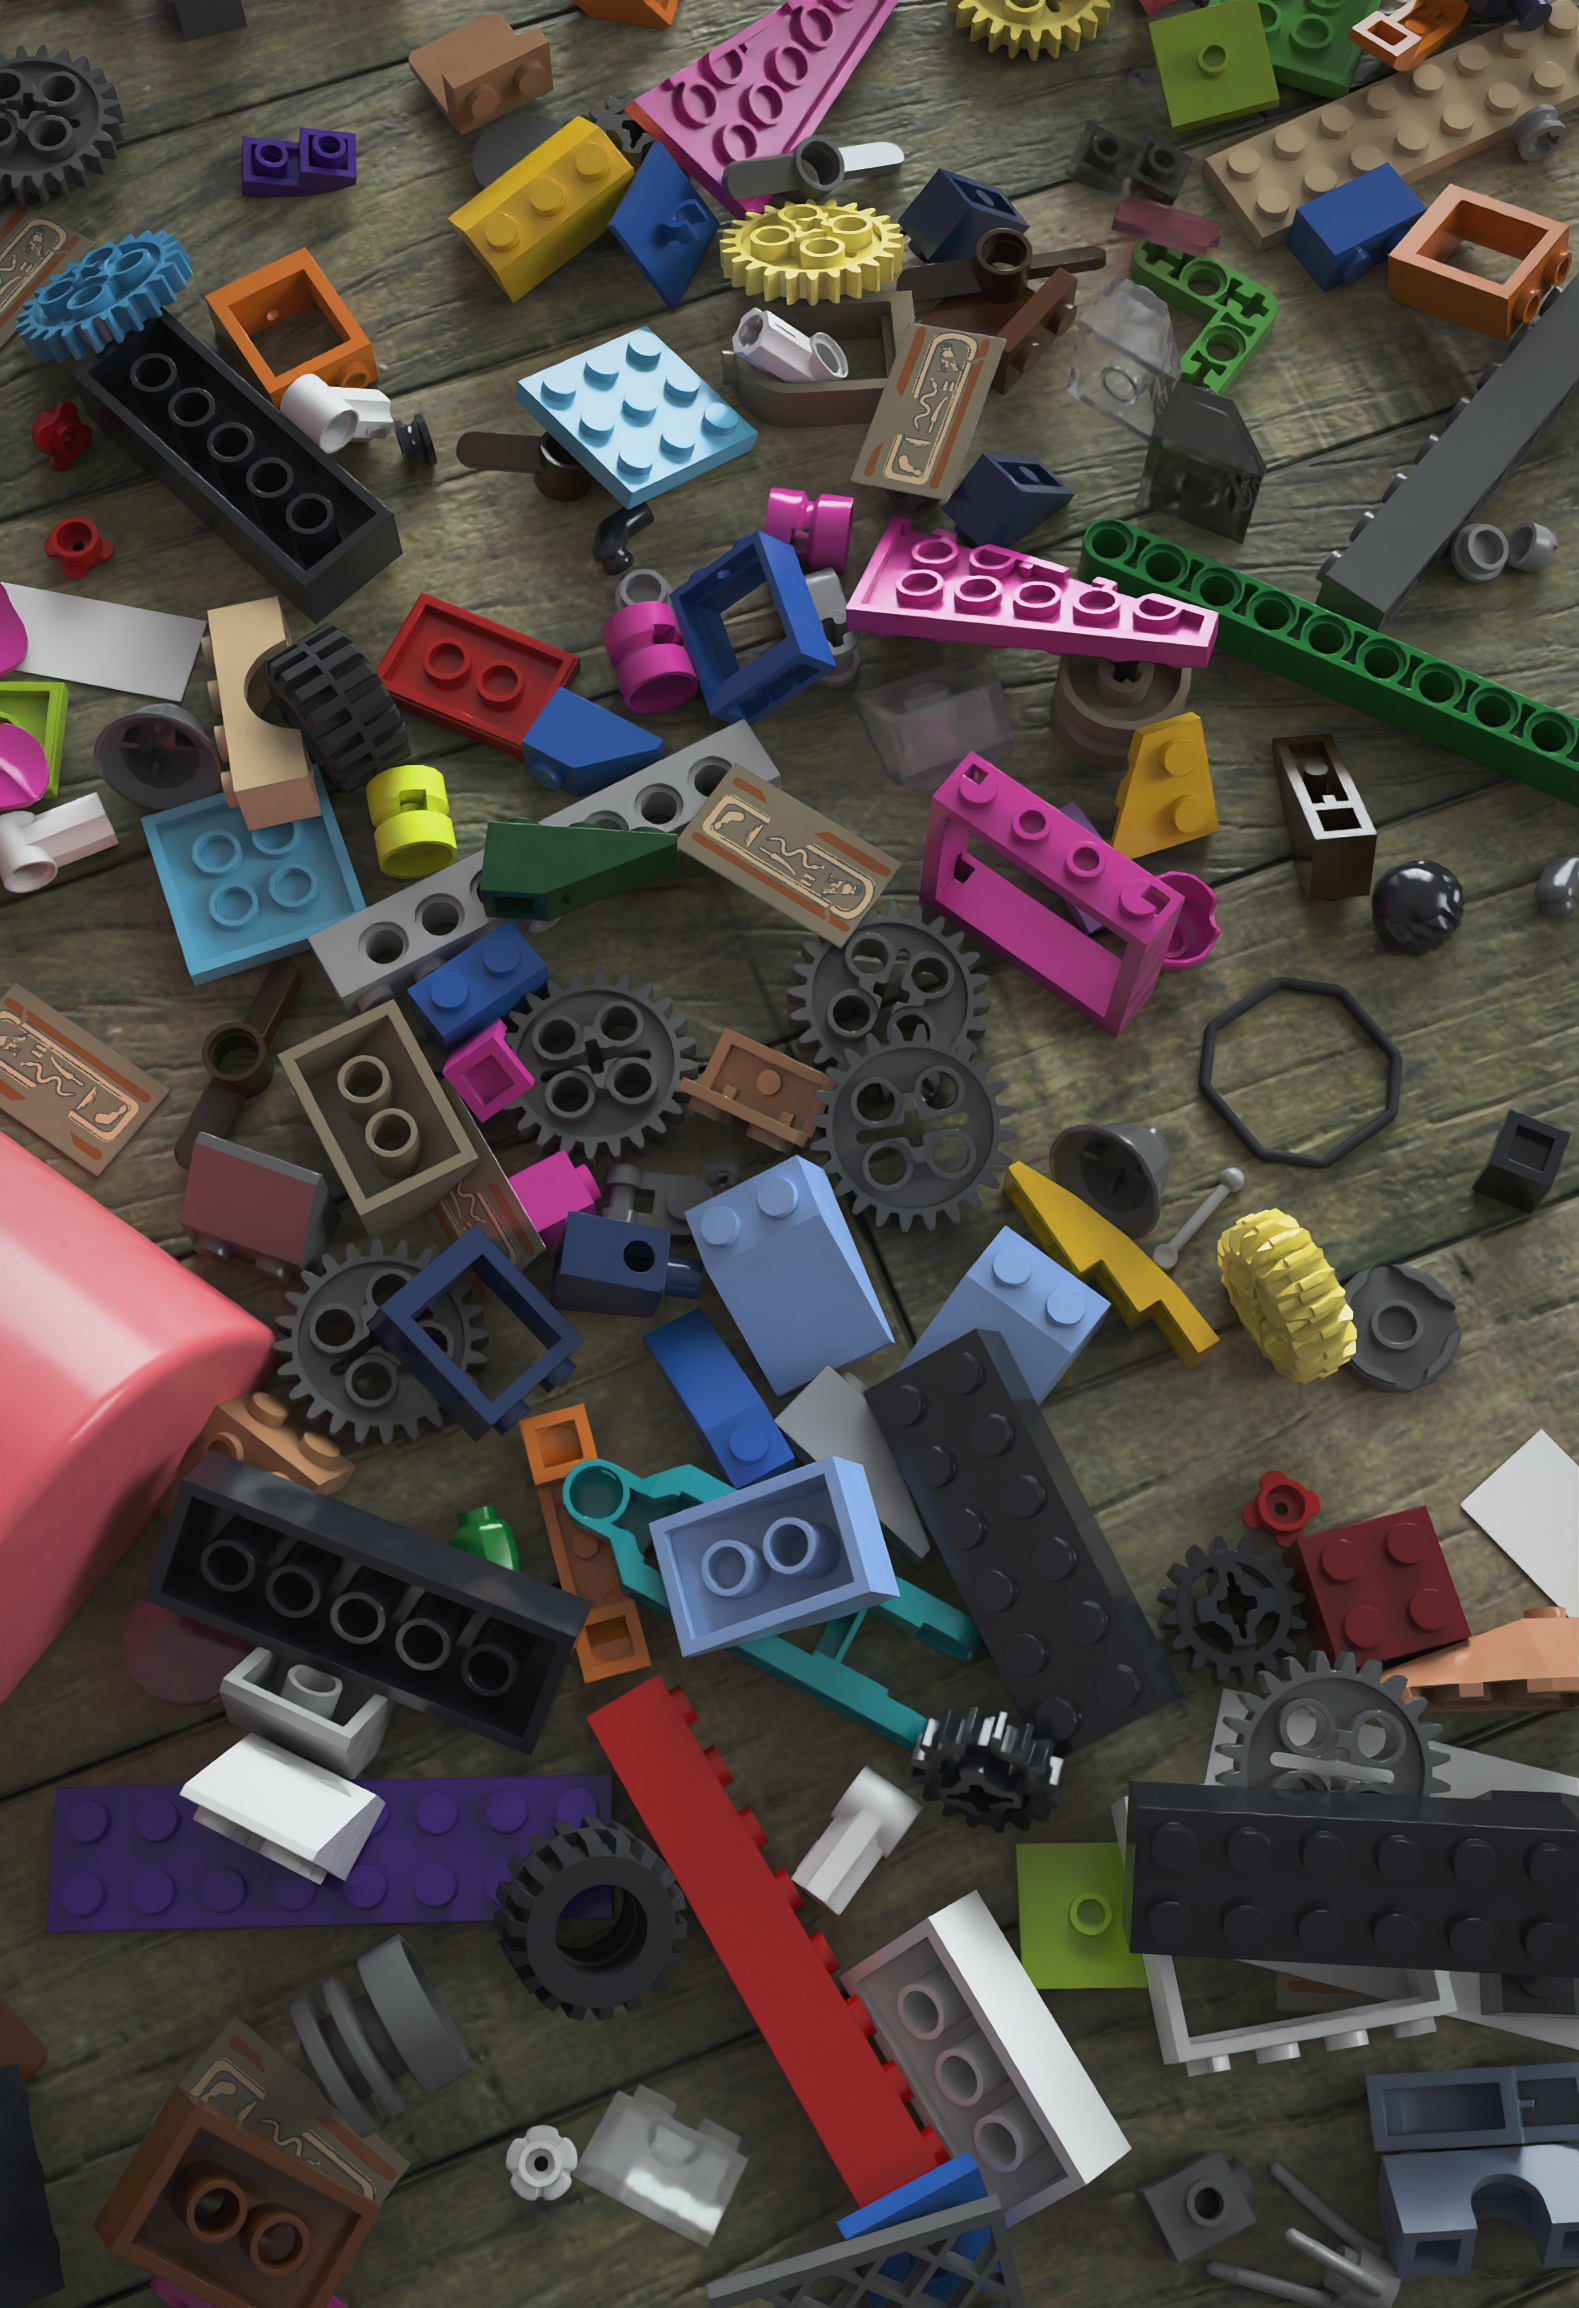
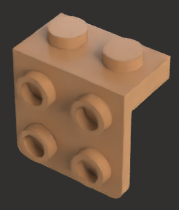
M498 13L487 14L414 50L408 57L410 70L460 136L554 90L549 41L538 27L517 36L503 16Z
M725 1027L699 1084L683 1077L678 1089L692 1095L687 1108L730 1128L733 1127L736 1118L739 1117L750 1123L745 1135L789 1155L794 1144L808 1151L810 1150V1143L815 1140L820 1127L809 1123V1117L816 1114H825L829 1107L814 1096L815 1091L826 1090L834 1092L837 1084L828 1075Z
M255 1389L215 1406L161 1503L159 1510L163 1517L169 1521L183 1478L211 1449L326 1496L344 1488L355 1471L356 1466L340 1454L338 1446L330 1438L308 1430L290 1416L288 1407L281 1400Z

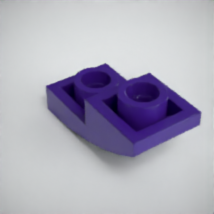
M300 127L298 142L242 137V196L298 197L328 193L356 185L355 133Z

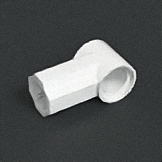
M756 307L750 310L741 318L738 330L732 337L734 353L773 377L774 381L793 384L841 381L848 374L846 357L839 345L829 335L817 332L809 338L768 310L762 312Z
M314 374L303 375L296 379L288 387L280 403V412L326 453L336 452L348 442L369 443L373 439H386L393 426V419L390 414L391 401L379 390L329 387Z
M97 792L36 816L27 811H13L0 816V877L7 890L15 893L37 890L50 883L56 877L59 867L119 844Z
M866 1765L833 1810L831 1817L834 1820L796 1868L797 1871L791 1878L792 1882L821 1906L839 1917L881 1857L884 1856L886 1859L889 1857L919 1815L923 1806L870 1766Z

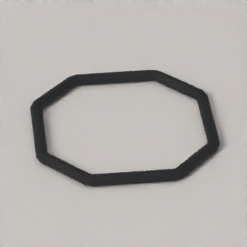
M1281 976L1271 979L1208 1023L1203 1035L1198 1085L1203 1096L1253 1156L1263 1161L1323 1169L1333 1165L1394 1121L1399 1108L1403 1059L1400 1050L1347 989L1337 984ZM1278 989L1337 997L1390 1058L1386 1111L1322 1157L1263 1148L1211 1085L1216 1032Z

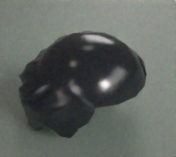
M1413 860L1388 869L1376 882L1371 897L1373 925L1379 939L1383 943L1399 948L1411 955L1419 956L1420 954H1428L1429 951H1437L1444 942L1451 940L1452 933L1461 925L1460 919L1465 912L1462 908L1465 904L1462 897V885L1449 869L1430 860Z

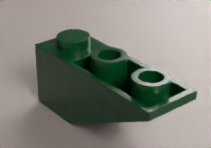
M512 818L506 822L488 821L480 883V893L486 917L551 921L679 871L680 864L678 834H667L658 828L648 826L624 831L603 829L596 824L588 822H577L567 827L541 825L528 818Z

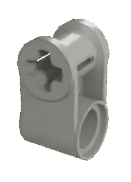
M828 567L805 575L804 578L837 666L816 682L823 686L838 687L852 681L858 673L860 659L857 646L860 631L847 630L846 607L848 604L838 576L832 567Z

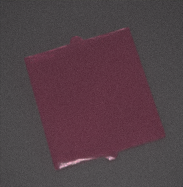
M1131 195L1124 205H1117L1111 230L1204 259L1211 248L1218 247L1221 238L1219 234L1223 223Z

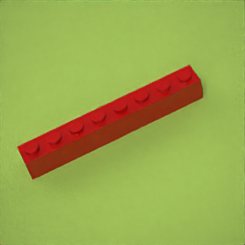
M656 1675L588 1715L586 1719L667 1866L676 1877L677 1884L859 2210L950 2161L951 2158L933 2127L928 2125L919 2131L904 2106L913 2100L915 2096L895 2061L891 2059L881 2065L867 2039L878 2032L860 1999L854 1994L844 2001L830 1975L841 1967L824 1936L819 1930L807 1936L794 1911L802 1907L804 1902L786 1870L782 1867L772 1874L758 1849L769 1842L748 1805L736 1811L723 1787L733 1782V1778L713 1744L701 1750L690 1731L689 1726L698 1722L699 1719L679 1684L667 1690L660 1676Z

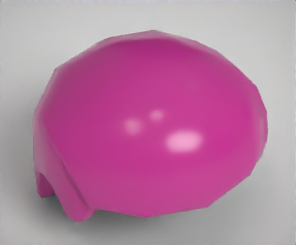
M1172 870L1155 877L1183 895L1185 900L1160 971L1180 974L1204 962L1214 947L1221 929L1216 926L1214 909L1218 900L1214 891L1195 875ZM1152 892L1145 898L1146 901L1157 908L1156 915H1159L1166 906V902Z

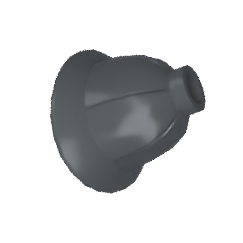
M162 703L139 708L107 724L97 737L93 754L95 766L101 778L116 793L139 806L156 811H165L216 795L220 791L223 767L217 749L206 737L202 724L189 712L175 704Z
M1112 1123L1103 1126L1081 1124L1065 1129L1054 1140L1049 1158V1166L1054 1183L1076 1195L1131 1240L1143 1238L1155 1228L1160 1218V1195L1168 1180L1169 1154L1166 1150L1165 1139L1160 1132L1149 1126L1126 1123Z

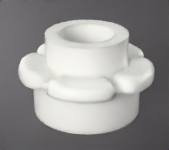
M538 2125L529 2128L526 2136L515 2139L507 2151L505 2163L506 2168L511 2171L513 2176L510 2181L511 2186L519 2196L530 2201L536 2200L538 2197H544L545 2200L550 2201L562 2196L572 2183L571 2171H574L577 2167V2151L572 2141L568 2138H561L558 2135V2130L552 2126ZM539 2156H544L548 2160V2167L544 2171H538L535 2168L534 2163Z

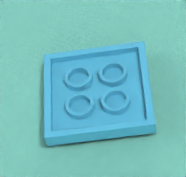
M647 326L518 381L514 398L627 510L753 450L758 432Z
M317 763L312 764L321 810L320 816L249 831L240 807L229 809L224 792L141 818L183 955L195 986L312 949L308 937L367 908Z

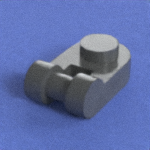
M611 1165L607 1169L605 1188L610 1191L609 1207L602 1209L601 1217L665 1229L670 1232V1243H695L684 1212L716 1195L711 1186L706 1182L690 1175L643 1171L638 1167L630 1165ZM635 1197L654 1198L652 1214L634 1211Z

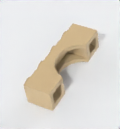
M278 596L208 610L207 615L211 636L201 637V644L209 672H216L217 680L208 681L207 685L215 716H223L224 725L214 726V734L222 762L230 763L231 771L221 772L222 787L229 809L240 807L249 831L320 816L321 810L314 769L301 730L275 726L260 719L264 707L272 698L265 680L263 663L268 658L292 645L291 635Z

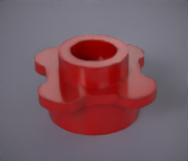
M68 401L59 403L56 408H48L42 411L37 416L32 428V440L35 447L40 452L49 455L50 466L61 472L69 469L72 458L81 454L84 448H87L92 441V429L82 424L77 416L78 410L76 405Z
M70 517L62 520L54 527L51 536L44 542L46 555L50 558H56L63 566L62 571L65 577L71 580L84 578L87 575V570L95 567L98 562L109 561L115 552L112 541L101 538L94 521L88 517ZM84 546L83 550L74 551L76 548Z
M1272 1470L1266 1472L1260 1478L1261 1490L1253 1502H1248L1244 1505L1241 1516L1248 1528L1262 1529L1275 1538V1542L1280 1548L1288 1549L1297 1538L1303 1537L1302 1528L1309 1518L1315 1517L1319 1513L1321 1504L1315 1492L1306 1490L1300 1483L1294 1480L1287 1479L1284 1473ZM1283 1504L1287 1508L1286 1515H1278L1275 1511V1506Z

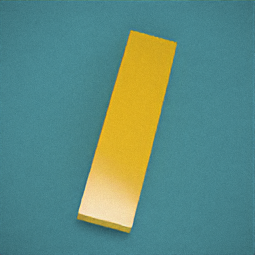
M1017 1161L1007 1168L1002 1189L1053 1261L1084 1284L1095 1279L1130 1331L1152 1318L1188 1371L1210 1358L1220 1341L1219 1337L1180 1288L1128 1236L1076 1195L1022 1162Z

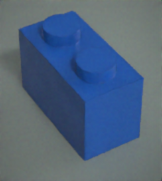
M1387 162L1296 208L1286 246L1322 291L1326 292L1344 282L1348 284L1356 282L1369 269L1388 260V255L1422 217L1427 208Z
M509 920L406 991L416 1021L444 1057L448 1059L449 1053L495 1019L500 1018L508 1027L510 1025L508 1017L510 1011L527 1014L529 1010L525 995L528 992L536 995L543 1001L549 998L547 989L549 975L547 965Z

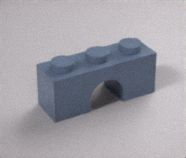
M1549 2141L1542 2145L1504 2148L1488 2145L1476 2146L1470 2150L1429 2153L1422 2150H1408L1397 2155L1382 2156L1375 2202L1397 2279L1470 2274L1478 2232L1476 2223L1485 2219L1505 2220L1525 2231L1535 2244L1543 2269L1579 2266V2143Z

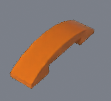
M1412 0L1389 17L1379 11L1374 12L1351 29L1348 39L1400 72L1409 71L1418 67L1424 60L1433 57L1444 48L1476 13L1465 0Z
M584 1403L519 1420L561 1588L563 1591L593 1602L576 1646L585 1684L652 1666L635 1599H630L621 1593L609 1551V1544L577 1527L569 1520L563 1508L562 1488L566 1476L575 1466L586 1460L598 1459Z

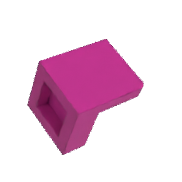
M500 1018L495 1019L449 1053L442 1072L481 1123L531 1089L535 1081L503 1040L507 1027Z

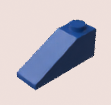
M701 1307L643 1336V1341L723 1483L736 1490H741L795 1470V1456L765 1403Z

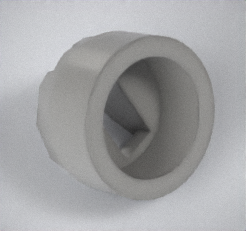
M1531 521L1521 523L1508 540L1509 554L1506 561L1510 566L1525 572L1536 573L1546 569L1555 560L1551 557L1552 551L1558 549L1555 534L1546 527Z

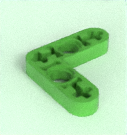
M1151 232L1142 235L1133 246L1129 264V274L1133 282L1140 288L1206 324V327L1173 368L1170 376V395L1165 390L1166 400L1169 404L1173 396L1171 407H1168L1165 400V405L1172 415L1184 421H1197L1205 418L1212 412L1269 337L1278 311L1277 300L1266 288L1171 235L1162 232ZM1156 258H1159V259L1164 260V261H1160V260H1159L1158 262H1156L1155 265H1151V264H1148V263H1147V262L1152 263L1153 261L1156 260ZM1179 270H1182L1181 273H1180L1179 280L1173 279V276H1174L1175 278H1177V277H1178V274H1179ZM1196 280H1206L1216 287L1217 292L1210 296H1200L1192 292L1188 284ZM1226 296L1232 297L1233 300L1229 298L1227 306L1224 307L1223 305L1225 303ZM1251 310L1258 313L1252 315L1250 319L1242 316L1249 314ZM1215 344H1223L1230 347L1236 357L1229 361H1218L1209 356L1206 349ZM1199 374L1204 377L1201 392L1195 391L1191 396L1182 393V391L1188 392L1197 382Z

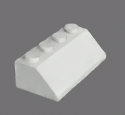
M977 1890L928 1917L839 1977L849 1996L851 1997L856 1994L870 2016L878 2032L873 2037L887 2062L893 2059L905 2077L915 2096L911 2103L924 2126L931 2125L951 2160L967 2151L969 2152L980 2170L988 2195L997 2194L1007 2228L1087 2185L1132 2149Z

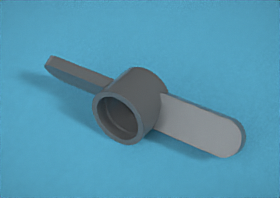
M813 135L802 140L787 154L731 162L723 171L722 187L728 195L739 199L781 192L788 201L794 204H805L808 199H813L817 203L844 180L899 171L904 160V153L898 146L889 142H876L838 148L829 139ZM801 159L813 166L818 175L819 184L813 182L805 174Z

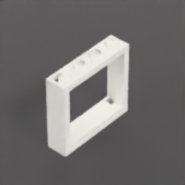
M1342 1761L1297 1768L1323 1774L1330 1779L1334 1775H1341L1383 1784H1390L1394 1779V1775L1390 1770L1356 1766ZM1299 1779L1289 1780L1280 1788L1306 1790L1304 1784ZM1209 1782V1783H1203V1784H1201V1785L1227 1786V1785L1220 1784V1783H1218V1782ZM1367 1790V1791H1362V1793L1372 1794V1793L1369 1792L1368 1790ZM1128 1796L1121 1798L1111 1805L1124 1868ZM1142 1954L1164 2065L1186 2062L1189 2077L1231 2069L1228 2054L1255 2049L1257 2063L1261 2064L1300 2057L1297 2041L1324 2037L1327 2051L1370 2044L1366 2029L1392 2024L1395 2039L1436 2032L1434 2016L1458 2012L1448 1971L1404 1969L1410 1998L1189 2037L1172 1956Z

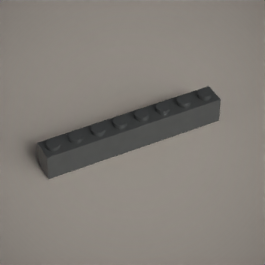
M1579 272L1565 289L1561 286L1553 288L1538 312V316L1541 318L1535 325L1530 322L1522 325L1508 347L1507 352L1510 355L1505 361L1502 362L1495 358L1490 363L1477 384L1476 388L1479 392L1474 398L1470 399L1465 395L1459 400L1445 423L1448 429L1444 434L1439 437L1433 433L1428 437L1414 459L1413 463L1417 466L1409 475L1402 471L1397 474L1385 491L1381 500L1384 505L1377 514L1368 510L1361 517L1349 537V541L1352 543L1346 551L1342 553L1335 549L1329 555L1316 577V580L1321 582L1322 586L1315 605L1382 633L1450 550L1455 534L1473 522L1579 393Z

